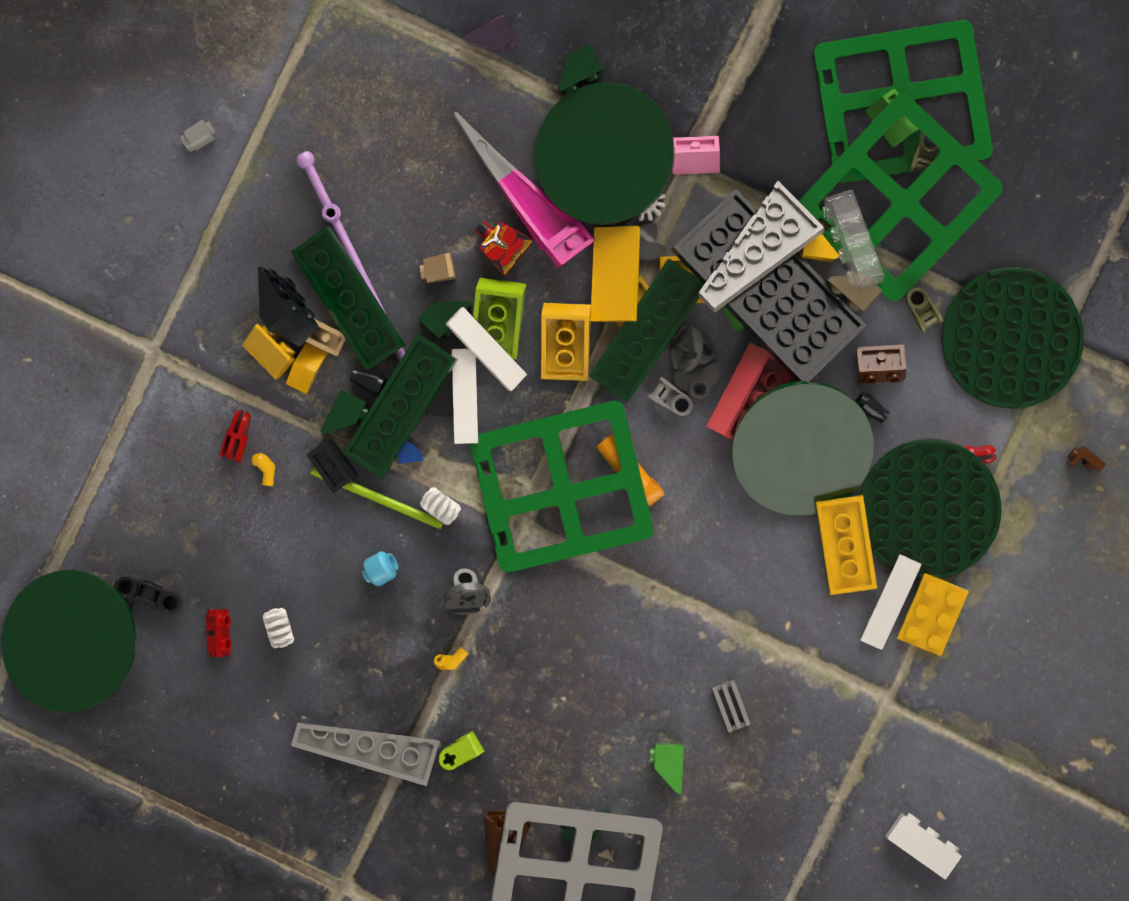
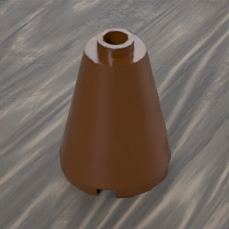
M506 810L488 811V815L486 813L484 815L487 868L493 877H495ZM530 821L524 823L519 853L529 832ZM509 830L507 843H515V830Z

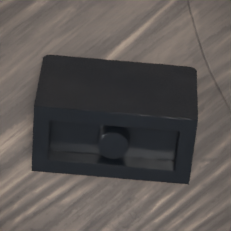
M333 438L324 441L307 454V457L333 493L359 477Z

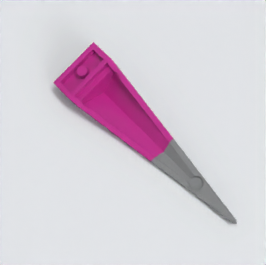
M457 112L453 113L454 119L541 251H545L558 268L595 241L579 220L558 208L544 192L499 154Z

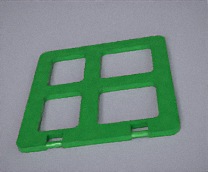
M958 20L825 42L815 47L814 59L832 165L840 157L836 154L835 143L843 142L844 152L849 147L844 112L869 108L894 88L898 94H907L914 101L964 92L967 96L974 143L963 147L978 161L986 160L992 155L993 147L973 27L969 21ZM948 39L957 40L962 66L961 75L915 83L909 80L905 47ZM882 50L888 53L892 86L849 94L840 93L835 67L836 58ZM831 70L833 83L825 84L823 71ZM918 130L902 141L903 156L874 162L889 176L909 173L910 162L919 139ZM852 168L839 183L867 180V178L856 168Z
M899 94L807 191L799 202L817 220L822 217L831 225L827 232L824 231L822 235L833 248L862 275H866L874 282L889 300L899 301L999 197L1003 191V185L1000 180L910 96ZM900 116L907 117L941 150L940 155L907 189L902 188L868 156V150ZM952 165H958L981 187V191L949 225L943 226L920 205V199ZM852 168H856L892 202L891 207L857 241L851 238L819 207V203ZM903 217H909L931 238L932 242L899 277L895 278L871 256V251ZM874 267L885 276L880 282L869 273Z
M609 401L478 434V443H470L499 566L504 572L522 570L646 540L654 534V526L625 408L620 401ZM608 420L611 424L621 471L579 483H572L569 478L559 433L562 430ZM534 437H541L553 481V488L505 500L502 496L492 449ZM488 460L491 474H483L481 461ZM625 489L628 493L634 524L604 533L585 536L576 506L577 500ZM550 506H558L566 534V541L521 553L517 552L509 525V518ZM505 531L508 545L501 546L499 532Z

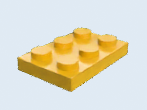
M924 573L897 635V639L941 656L969 591Z

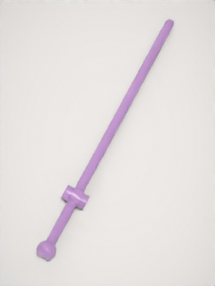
M309 151L298 155L296 163L301 169H305L321 201L324 220L332 224L344 249L384 310L340 221L341 210L337 205L332 204L313 166L315 162L314 155ZM330 209L335 210L334 217L328 216V211ZM403 348L395 352L399 362L405 354Z

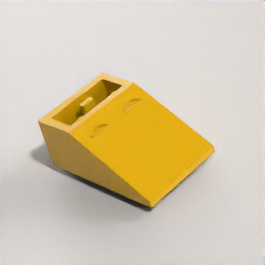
M256 324L242 346L274 379L278 380L293 365L296 360L294 357L296 352L287 343L279 342L277 339L280 336L269 332L265 325Z

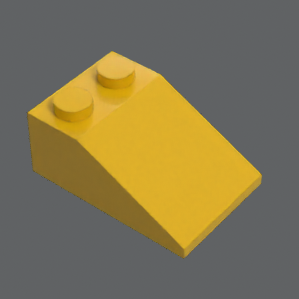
M544 303L541 315V379L588 381L591 305Z

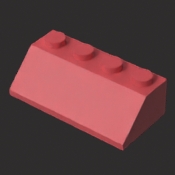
M749 343L706 427L733 441L736 425L741 416L749 409L751 403L765 392L789 383L792 376L767 350Z

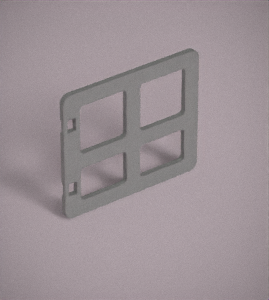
M520 802L510 803L505 812L491 901H511L514 879L517 875L565 880L566 887L563 901H581L583 886L586 883L634 888L633 901H650L663 831L662 824L652 818ZM530 821L575 827L570 860L568 862L519 857L524 823ZM509 830L516 831L515 843H507ZM605 830L643 835L638 869L626 870L588 865L593 831Z

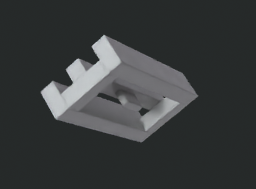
M734 680L712 688L728 733L751 725ZM727 687H732L744 719L743 722H740ZM719 690L724 692L735 725L731 726L718 692Z

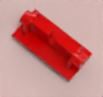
M209 609L208 614H206V631H214V635L207 636V652H209V657L230 656L232 643L229 633L231 624L229 609Z

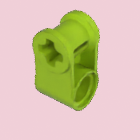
M471 731L444 748L439 755V763L444 769L453 770L463 763L476 758L485 750L474 732ZM446 753L456 756L453 764L449 762L444 763L443 760H445Z

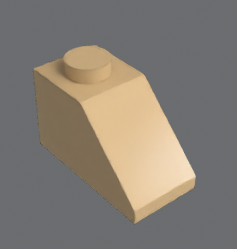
M450 253L423 259L424 265H420L421 277L426 279L428 284L456 279L453 259Z
M315 320L319 327L306 342L338 356L346 340L342 332Z

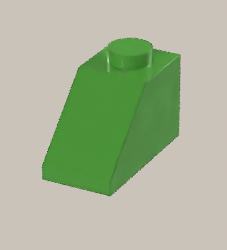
M655 743V748H650V762L654 763V769L676 793L682 794L684 745Z

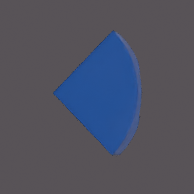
M406 442L399 453L400 464L424 461L419 449L410 442Z

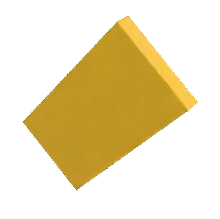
M594 227L595 241L593 246L590 321H637L640 227Z
M863 495L817 501L816 507L830 595L877 589Z

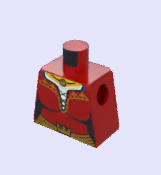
M482 221L474 231L484 239L479 248L505 277L533 243L531 238L502 222H499L493 229L485 221Z

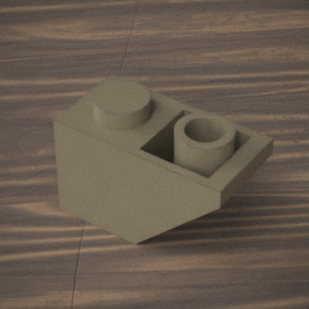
M866 275L833 276L826 281L830 284L829 286L835 294H841L848 300L846 304L855 313L858 310L861 313L864 312L882 291Z

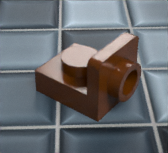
M1080 446L1079 449L1075 447L1067 456L1069 461L1066 465L1069 468H1073L1080 458L1083 460L1081 464L1090 472L1093 470L1101 471L1106 463L1084 446Z

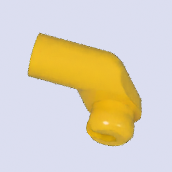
M263 453L254 454L251 461L254 466H257L263 472L262 485L273 486L275 464Z
M460 646L453 655L439 654L435 656L434 664L440 670H455L469 653Z

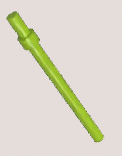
M313 466L310 474L323 479ZM349 482L342 487L440 530L442 528L443 522L434 516L354 482Z

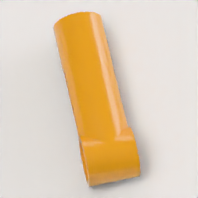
M612 433L597 445L596 448L615 472L619 473L621 471V464ZM638 463L650 507L664 496L665 493L660 485L652 477H649Z

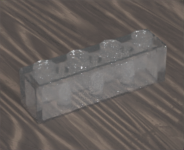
M853 189L825 198V206L822 207L825 219L830 220L833 228L830 229L834 242H839L841 250H838L842 264L846 263L849 269L846 275L850 285H855L856 291L884 282L885 275Z

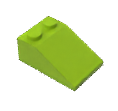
M480 277L475 292L473 318L512 359H517L526 284Z

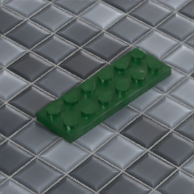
M331 226L325 227L291 251L366 371L406 346Z
M668 258L637 304V321H625L589 374V377L628 402L700 298L699 291L704 284L696 276Z
M417 333L343 454L383 479L458 359Z

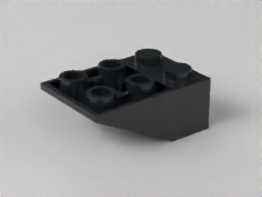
M259 266L260 318L269 332L301 346L319 327L314 319L315 314L305 305L306 300L297 292L296 284L289 277L283 278L273 269L267 270Z

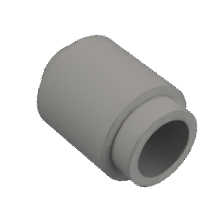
M202 119L185 130L180 138L189 152L193 150L198 151L216 139L214 134L217 131L210 121L205 122Z

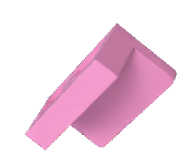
M719 136L673 138L675 161L672 171L674 175L720 172Z

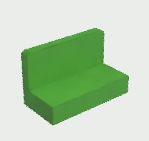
M895 88L866 109V113L872 121L899 95ZM900 116L883 136L892 147H896L916 132L918 128L907 117Z

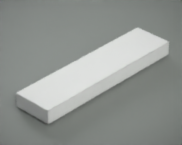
M461 307L445 324L508 391H512L527 375L464 307Z
M451 349V355L458 359L452 369L454 444L478 443L476 356L469 349Z
M899 554L861 636V641L881 650L883 649L921 567V563Z

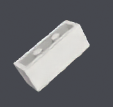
M901 813L885 835L886 838L946 880L962 857L957 852L959 848L950 841L943 843L938 839L940 834L932 828L928 827L925 830L918 824L921 821L909 813L905 816Z

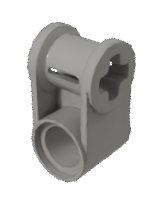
M660 377L658 379L659 384L652 394L649 393L647 397L680 417L689 415L693 409L691 399L670 382ZM666 388L661 397H659L663 389ZM680 399H684L689 403V407L685 412H679L675 408L676 402Z

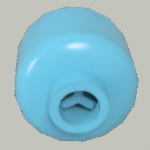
M380 551L364 561L362 575L368 583L371 582L375 586H382L396 577L398 563L392 554Z

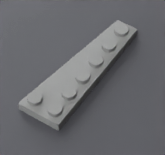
M298 722L291 746L427 786L440 740Z

